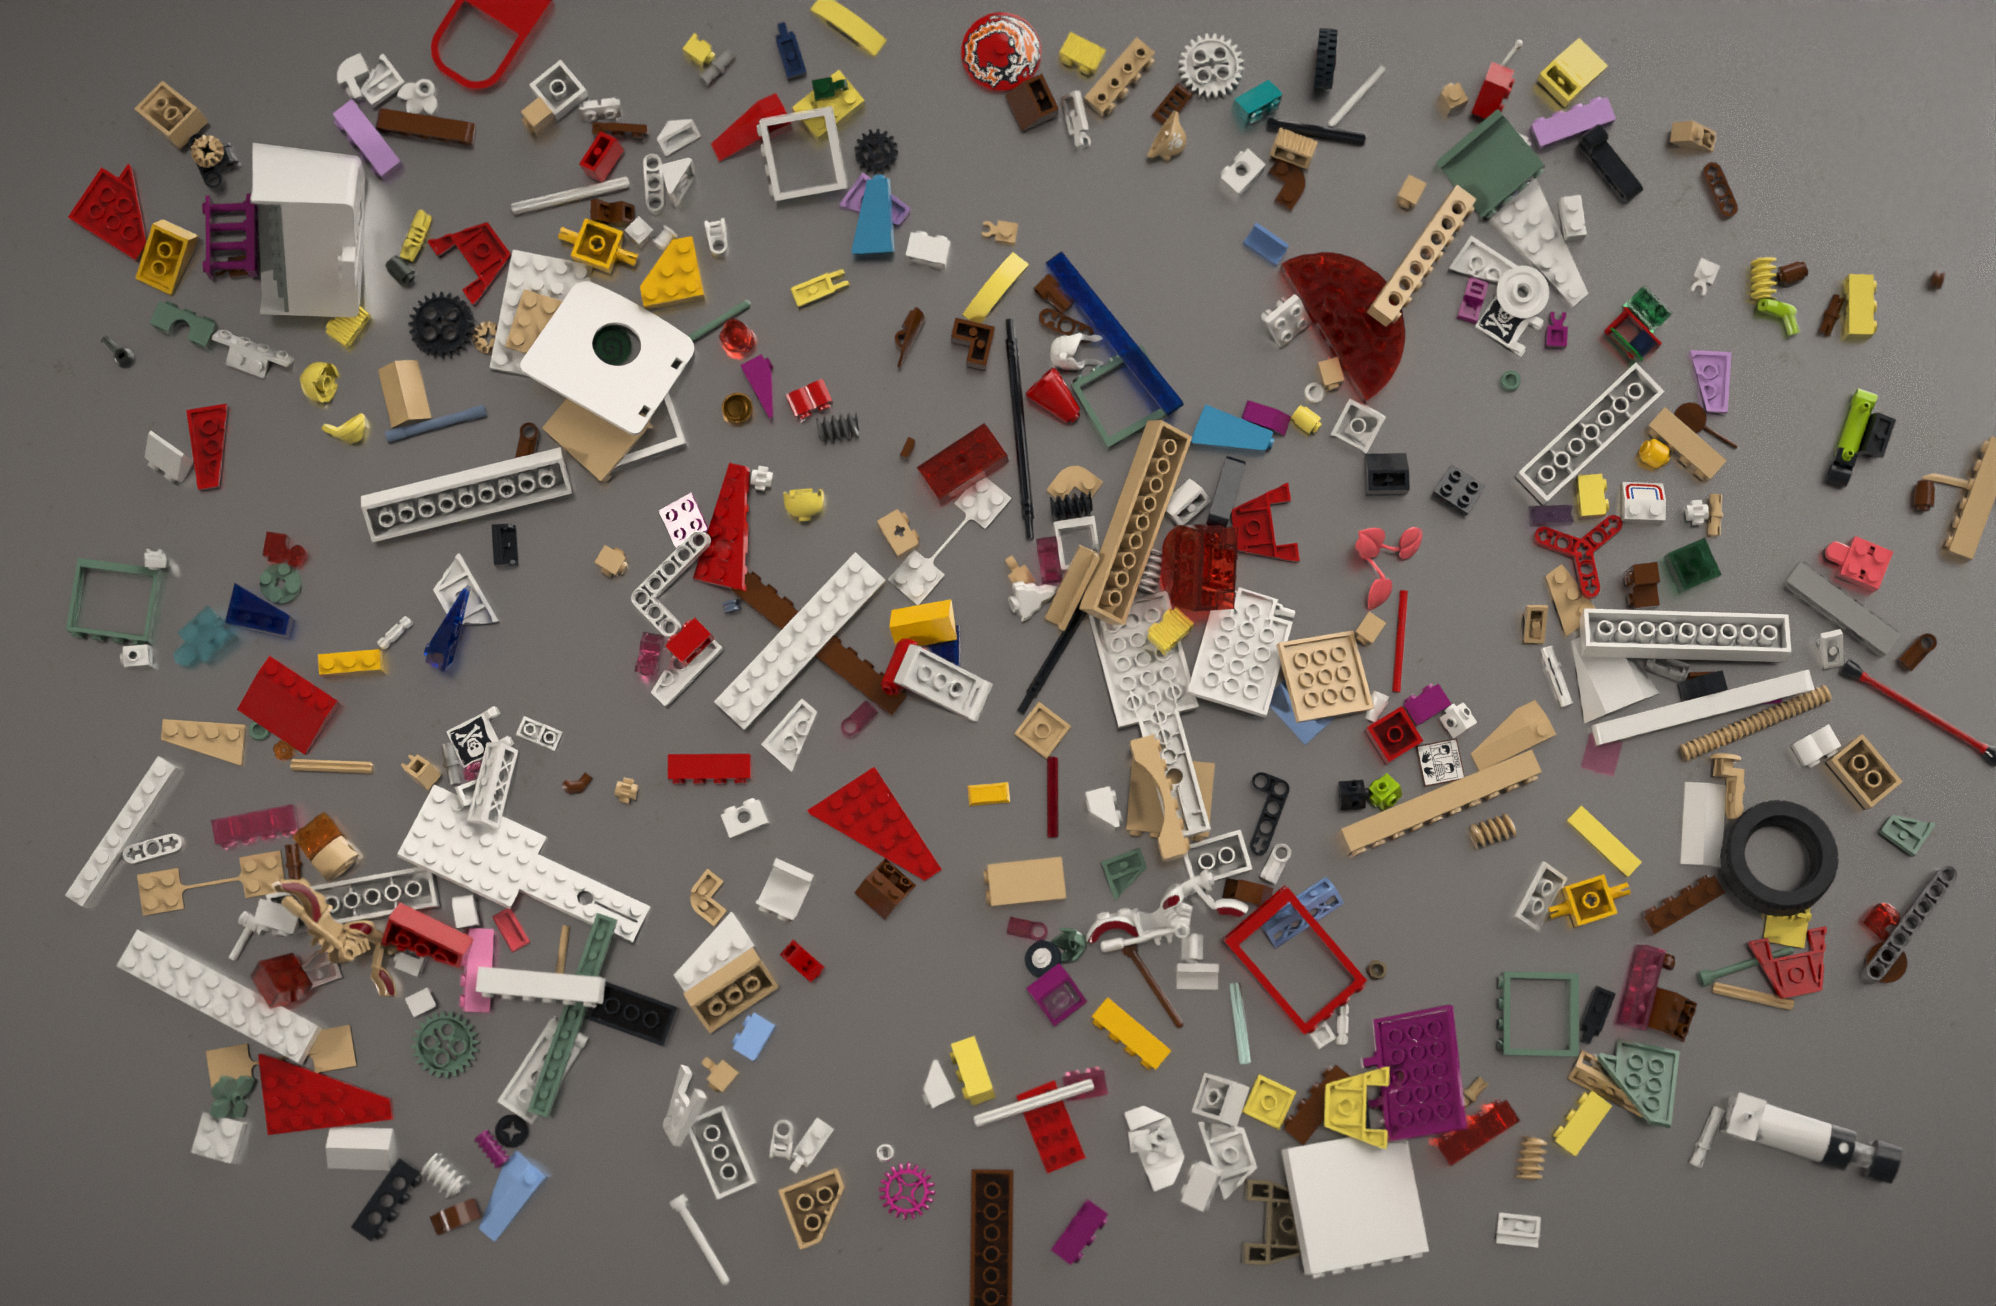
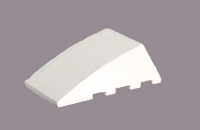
M1581 637L1571 641L1584 724L1638 701H1643L1660 694L1634 658L1582 656Z

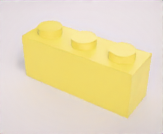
M1849 274L1845 278V338L1869 339L1876 333L1877 321H1874V313L1877 310V302L1874 301V293L1877 290V282L1874 281V275Z
M975 1036L952 1043L953 1052L950 1053L953 1065L958 1064L959 1069L955 1071L959 1082L964 1081L965 1087L962 1088L965 1100L970 1099L973 1106L996 1098Z
M1593 1091L1584 1092L1577 1101L1580 1103L1576 1110L1573 1108L1570 1110L1565 1118L1568 1121L1563 1127L1560 1125L1553 1134L1555 1136L1553 1142L1572 1156H1576L1612 1107L1611 1104Z

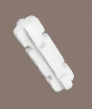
M404 616L399 621V624L396 623L385 634L384 638L382 637L377 641V644L383 650H386L391 642L394 643L405 632V629L412 626L413 623L408 617Z
M1345 1004L1342 1007H1337V1013H1339V1016H1337V1045L1348 1044V1036L1346 1034L1348 1033L1349 1017L1347 1014L1349 1013V1006Z

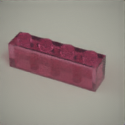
M294 804L211 820L215 845L221 846L222 849L234 847V843L242 842L243 845L254 843V839L262 838V840L274 839V835L277 834L291 836L295 834V831L300 830L297 809Z
M1650 945L1635 946L1616 1025L1632 1030L1646 1031L1666 953L1665 950Z

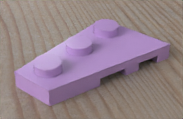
M862 172L839 205L860 212L867 179L871 178ZM891 194L893 223L901 225L912 209Z
M1690 350L1707 413L1727 414L1732 352Z

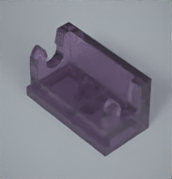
M1529 506L1530 527L1570 526L1574 522V518L1571 515L1573 506Z

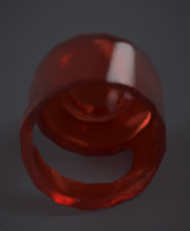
M1880 902L1866 915L1863 923L1885 942L1890 936L1885 928L1888 925L1898 926L1901 917L1894 906L1886 902Z

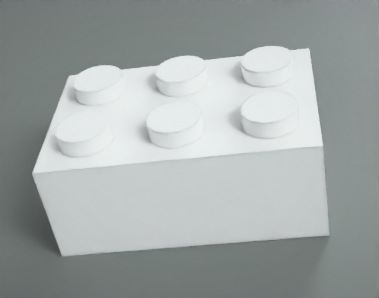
M1241 829L1190 844V850H1187V857H1183L1189 880L1200 876L1201 872L1206 868L1209 873H1213L1214 881L1252 870Z

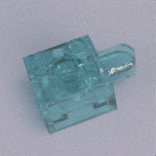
M208 605L177 632L185 642L174 651L173 658L179 665L187 667L199 657L209 666L240 638L215 610Z

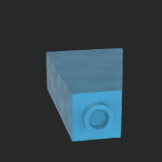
M873 175V179H867L852 246L853 255L895 252L891 182L889 178H885V175Z
M1205 404L1192 435L1190 446L1265 454L1266 449L1271 450L1275 439L1272 438L1273 431Z

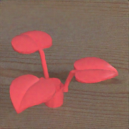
M1417 527L1407 529L1400 538L1399 547L1384 545L1385 532L1380 528L1358 531L1359 539L1356 542L1355 549L1359 551L1361 558L1369 561L1380 575V579H1376L1373 582L1369 591V610L1383 604L1392 591V581L1388 578L1385 579V575L1371 557H1376L1379 554L1380 547L1396 552L1400 551L1399 556L1401 559L1412 557L1420 547L1422 529Z

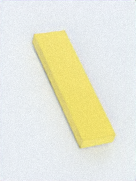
M1582 805L1568 818L1567 822L1626 877H1629L1642 863Z

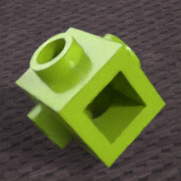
M1388 773L1379 780L1373 781L1368 788L1371 803L1376 807L1379 806L1384 811L1388 807L1394 806L1398 799L1402 797L1401 786Z

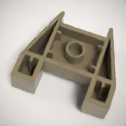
M1245 1179L1244 1200L1266 1202L1264 1244L1242 1242L1241 1264L1268 1265L1300 1256L1301 1251L1289 1188L1268 1180Z

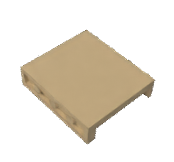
M567 398L542 427L601 482H607L612 477L610 473L648 428H653L648 421L639 435H630ZM642 412L639 414V415L643 416L644 418H645V416H646V415H645L644 413H642Z
M1132 756L1126 831L1130 832L1132 836H1142V833H1150V837L1159 838L1163 828L1164 816L1156 786L1153 780L1135 765ZM1192 761L1210 825L1215 763ZM1171 769L1168 771L1166 778H1170L1172 784H1178L1182 781L1183 775L1177 769ZM1209 831L1188 837H1192L1191 841L1200 842L1204 838L1208 839Z

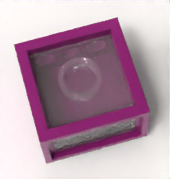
M1059 963L1026 988L1054 1027L1087 1002L1070 975Z

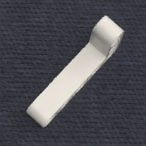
M693 532L631 595V601L636 608L664 636L671 637L674 634H678L681 631V624L657 598L710 546L711 539L706 532ZM699 535L704 537V543L701 546H698L695 541ZM685 549L690 552V557L686 561L681 558V553ZM670 564L675 566V572L672 575L667 573V567ZM656 578L661 581V586L658 589H654L652 585L653 580ZM640 593H645L646 601L643 604L638 601ZM658 607L661 614L655 619L652 615V610ZM669 622H672L675 626L672 633L666 630V625Z

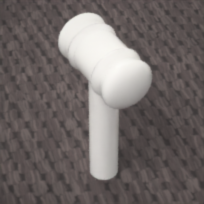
M244 911L238 919V923L243 924L245 929L228 957L233 961L237 960L252 932H257L258 935H261L265 931L258 929L259 924L253 923L254 916L248 914L247 911Z

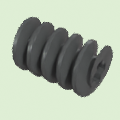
M857 412L855 418L852 417L851 413H848L847 419L840 414L839 420H836L835 416L832 415L831 422L828 421L827 417L823 418V423L816 418L819 438L821 437L823 443L827 441V436H829L831 441L835 440V435L838 436L839 440H842L843 434L850 439L852 432L855 437H859L860 430Z

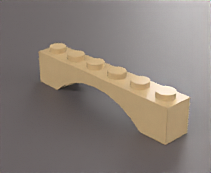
M1154 734L1130 740L1129 746L1135 765L1153 780L1163 801L1164 823L1158 838V846L1163 863L1187 857V850H1190L1188 838H1184L1182 830H1185L1182 818H1178L1176 813L1179 810L1176 798L1172 799L1170 791H1173L1171 779H1167L1165 771H1168L1166 761L1160 758L1159 752L1162 751L1159 739L1155 740Z

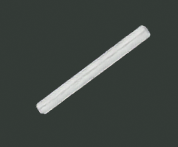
M622 177L512 203L511 210L513 215H518L627 189L630 187L627 177Z
M1088 1079L976 1115L973 1119L976 1127L1091 1091L1094 1089L1092 1080Z

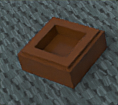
M908 437L900 453V459L909 460L916 445L915 439Z

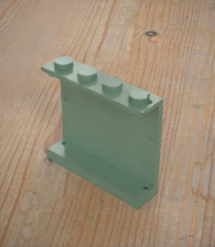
M1498 109L1435 162L1455 186H1460L1476 198L1472 206L1475 207V210L1483 219L1485 217L1491 218L1497 212L1496 208L1499 205L1509 203L1513 199L1512 194L1517 190L1519 192L1523 191L1529 185L1527 182L1533 177L1537 179L1544 173L1543 168L1546 167Z

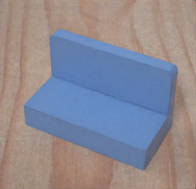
M1258 223L1254 224L1252 231L1243 242L1245 246L1274 266L1278 265L1289 248L1286 242Z

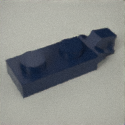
M785 22L777 24L780 35L776 36V43L787 79L807 74L796 35L793 31L788 32Z

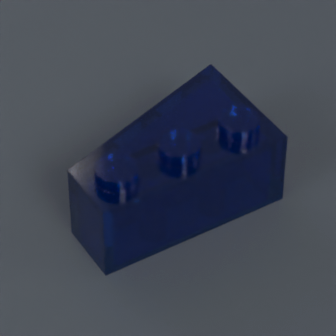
M234 583L225 623L229 626L289 639L294 618Z

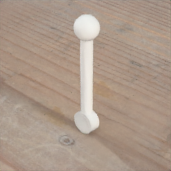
M1521 40L1515 41V46L1500 65L1504 66L1515 51L1522 47L1523 43Z

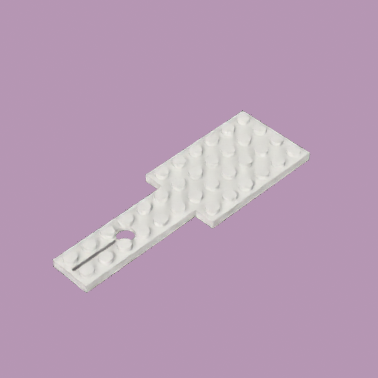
M1163 591L1135 598L1125 625H1110L1090 614L1088 616L1118 728L1139 724L1142 737L1154 734L1155 740L1159 739L1162 748V751L1159 752L1160 758L1165 759L1168 771L1177 769L1183 775L1180 783L1172 784L1173 791L1170 792L1172 799L1176 798L1179 810L1176 811L1177 816L1182 818L1184 823L1183 837L1211 831L1179 715L1182 712L1198 709L1199 706L1196 696L1186 694L1191 677L1181 640L1164 656L1147 639L1148 629L1155 622L1159 624L1163 620V614L1168 609H1172L1168 593ZM1156 787V790H1157V793H1158V797H1159V801H1160V805H1161L1162 812H1163V816H1164L1163 801H1162L1161 795H1160V793H1159V790H1158V788Z
M433 786L397 857L508 909H511L518 893L521 892L593 926L597 913L617 919L618 922L613 936L630 944L633 943L650 906L538 855L546 840V836L502 816L499 828L495 829L483 823L467 821L471 804L462 807L458 795L439 786ZM492 811L489 812L488 819L491 821L494 819V812ZM583 891L589 892L593 897V902L586 906L581 905L577 899V895Z

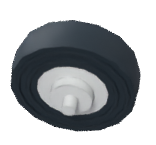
M1049 941L1035 942L1029 947L1025 955L1026 968L1038 978L1058 963L1060 965L1062 963L1060 950Z

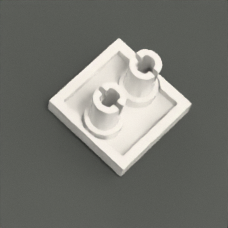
M1296 294L1289 299L1282 297L1281 300L1283 302L1277 301L1276 305L1278 308L1272 312L1268 309L1266 310L1268 316L1264 312L1261 315L1262 321L1266 323L1276 344L1281 348L1312 323L1300 298Z

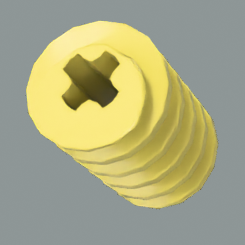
M1762 257L1751 262L1753 267L1751 270L1753 275L1751 282L1754 283L1751 286V290L1754 291L1751 294L1752 299L1760 301L1762 298L1777 299L1771 297V294L1777 292V290L1771 289V286L1777 284V282L1771 281V278L1777 276L1771 273V270L1776 269V266L1771 265V262L1776 261V258Z

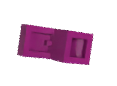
M1247 400L1241 419L1285 436L1291 416L1278 409Z

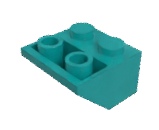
M1268 79L1235 98L1233 105L1245 124L1249 122L1253 124L1262 118L1261 115L1266 112L1271 114L1279 109L1283 94Z

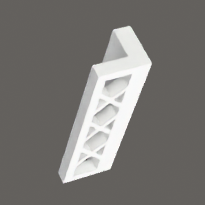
M487 742L467 821L483 823L494 829L499 828L518 753L517 749L502 742ZM505 751L510 753L508 762L504 760ZM500 771L504 773V780L502 782L499 779ZM496 790H498L499 793L498 801H495L494 793ZM492 809L494 812L493 821L488 819L489 812Z

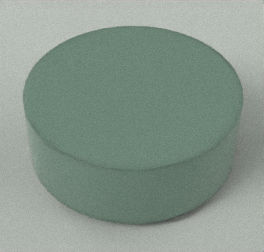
M1513 370L1504 372L1500 378V385L1505 391H1515L1521 384L1520 375Z
M255 721L249 726V734L256 741H263L270 735L267 729Z

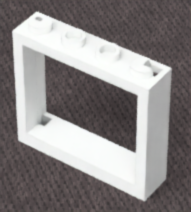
M833 106L760 119V124H757V131L759 137L762 136L764 144H761V151L763 157L766 156L768 164H765L766 176L771 178L772 184H769L770 196H774L775 201L847 188L848 184ZM825 116L837 183L780 193L768 126Z
M669 392L664 400L677 438L625 455L612 472L687 447Z

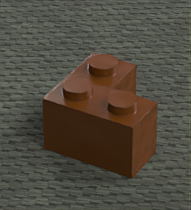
M955 318L951 342L970 346L966 366L982 370L987 369L995 326Z
M1650 562L1632 565L1626 571L1627 573L1624 574L1625 585L1629 586L1630 594H1627L1628 605L1632 606V610L1657 608L1660 605L1657 584L1660 583L1658 563Z

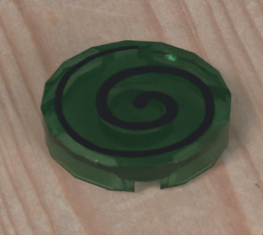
M603 327L595 334L592 340L594 353L606 364L612 366L621 365L631 355V338L620 327Z

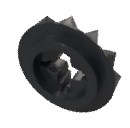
M514 1114L502 1117L495 1127L496 1139L501 1145L508 1148L520 1146L526 1141L529 1134L528 1125L525 1120ZM514 1122V1129L521 1132L514 1134L510 1140V1134L503 1131V1129L511 1128Z

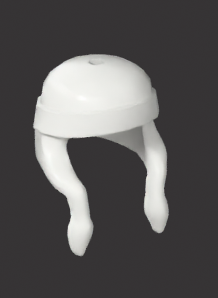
M1081 333L1058 337L1054 339L1051 345V361L1057 368L1067 371L1080 370L1088 364L1102 365L1104 363L1098 359H1085L1076 362L1073 356L1081 340L1096 342L1103 338L1100 335L1089 336Z

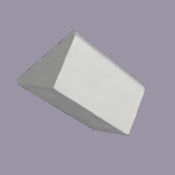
M690 158L661 164L667 192L674 208L678 206L696 176L694 164Z
M1540 862L1511 918L1540 933L1550 914L1548 907L1554 906L1568 878L1548 863Z
M330 1127L326 1143L328 1168L390 1171L393 1129Z

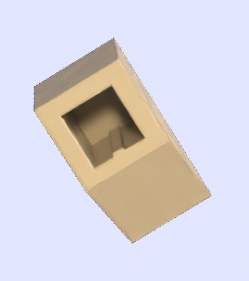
M1695 121L1673 122L1670 142L1682 148L1713 152L1716 132Z

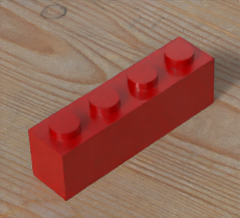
M668 754V780L673 781V784H685V781H693V784H706L708 780H714V784H726V780H734L735 784H746L747 780H751V754Z

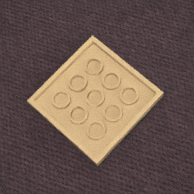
M1354 630L1279 642L1276 645L1296 723L1374 709Z

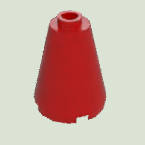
M1052 367L1041 376L1042 378L1038 382L1036 381L1028 389L1025 395L1065 423L1068 421L1073 423L1080 416L1078 413L1080 407L1058 370Z
M902 638L896 644L881 681L882 690L886 694L897 695L905 689V687L895 683L894 680L909 645H917L918 642Z

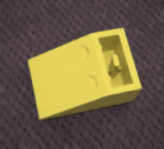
M1578 38L1539 74L1537 81L1566 108L1608 65Z

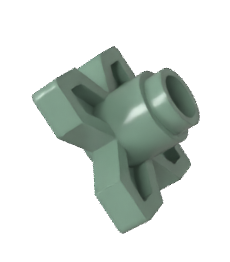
M241 1075L235 1080L231 1076H221L219 1082L215 1083L211 1090V1094L216 1101L212 1104L210 1116L224 1118L229 1113L234 1118L244 1117L247 1105L242 1098L252 1090L254 1078L248 1075Z

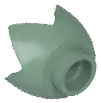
M1059 928L1063 933L1056 936L1051 943L1064 950L1062 963L1076 962L1086 950V937L1075 929Z

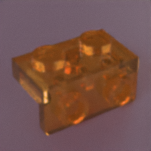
M322 812L293 834L292 838L297 842L307 858L312 861L325 846L340 836L344 837L333 819L326 812Z

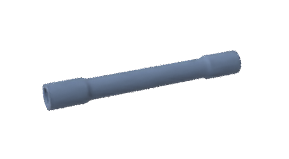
M483 404L410 426L385 431L388 443L459 422L487 416Z

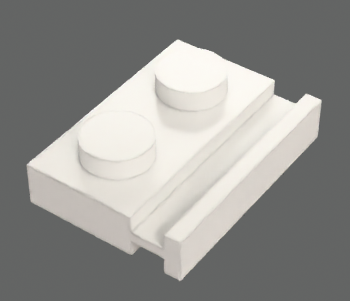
M1498 1213L1496 1243L1538 1248L1541 1217Z

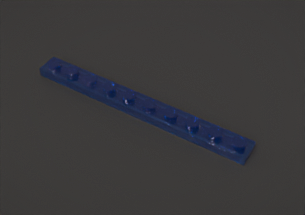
M1061 251L1046 262L1047 268L1168 417L1182 407L1184 402L1064 253Z

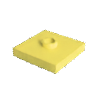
M1258 1074L1242 1113L1280 1130L1297 1092Z

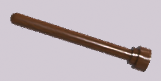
M1138 945L1124 946L1123 949H1120L1124 956L1131 957L1175 1026L1182 1028L1184 1025L1183 1021L1137 953L1139 952L1137 949Z

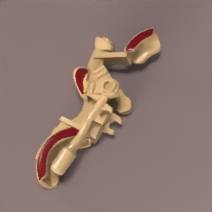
M304 878L299 880H280L273 883V888L276 892L289 893L299 899L302 906L292 896H285L282 900V905L294 917H299L306 924V927L309 929L307 933L314 936L310 945L313 947L317 942L319 945H322L318 953L323 954L326 951L328 953L327 958L332 964L340 963L341 961L350 962L356 956L370 950L368 941L375 944L370 978L376 985L380 996H396L393 978L386 969L381 967L383 954L386 957L394 956L399 950H397V946L391 944L388 947L381 945L384 933L375 929L373 922L368 920L347 922L345 924L335 922L329 913L333 907L325 902V897L319 892H315L311 888V884Z

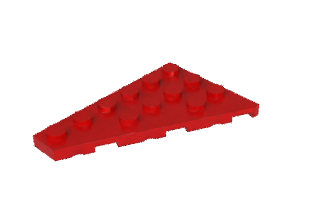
M264 1053L258 1054L268 1135L393 1119L391 1098L353 1086L338 1079H333L330 1076L316 1073L307 1068L265 1055Z

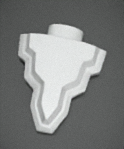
M1023 581L1012 583L1013 596L1008 597L1010 608L1014 613L1018 612L1022 622L1032 618L1033 613L1039 611L1043 603L1049 602L1054 598L1057 587L1049 584L1036 586L1034 583L1025 584Z

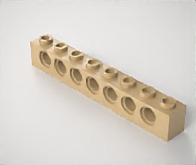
M1458 185L1450 191L1367 311L1368 314L1384 326L1391 322L1395 323L1401 316L1399 311L1402 306L1406 308L1412 300L1410 297L1411 293H1416L1423 284L1420 281L1422 277H1427L1433 269L1431 264L1441 258L1443 255L1441 250L1444 246L1448 247L1453 241L1454 237L1452 234L1454 231L1458 232L1464 225L1463 218L1465 216L1469 217L1475 209L1472 205L1476 198ZM1452 208L1457 211L1458 215L1453 213ZM1441 223L1446 225L1447 230L1442 227ZM1431 238L1436 241L1437 245L1432 243ZM1420 253L1425 255L1426 260L1421 257ZM1410 269H1413L1416 275H1413L1410 272ZM1399 284H1402L1405 287V290H1402ZM1389 299L1394 301L1395 306L1389 303Z

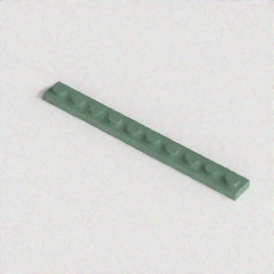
M600 913L596 914L575 975L599 976L618 922L617 919ZM576 1002V1005H564L529 1104L528 1112L549 1118L587 1010V1006H583L584 1002Z

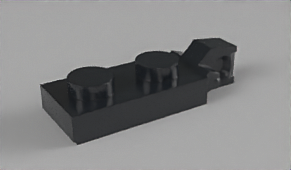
M1595 986L1581 1023L1580 1030L1584 1031L1581 1042L1589 1045L1593 1035L1598 1037L1599 1033L1602 1032L1616 993Z

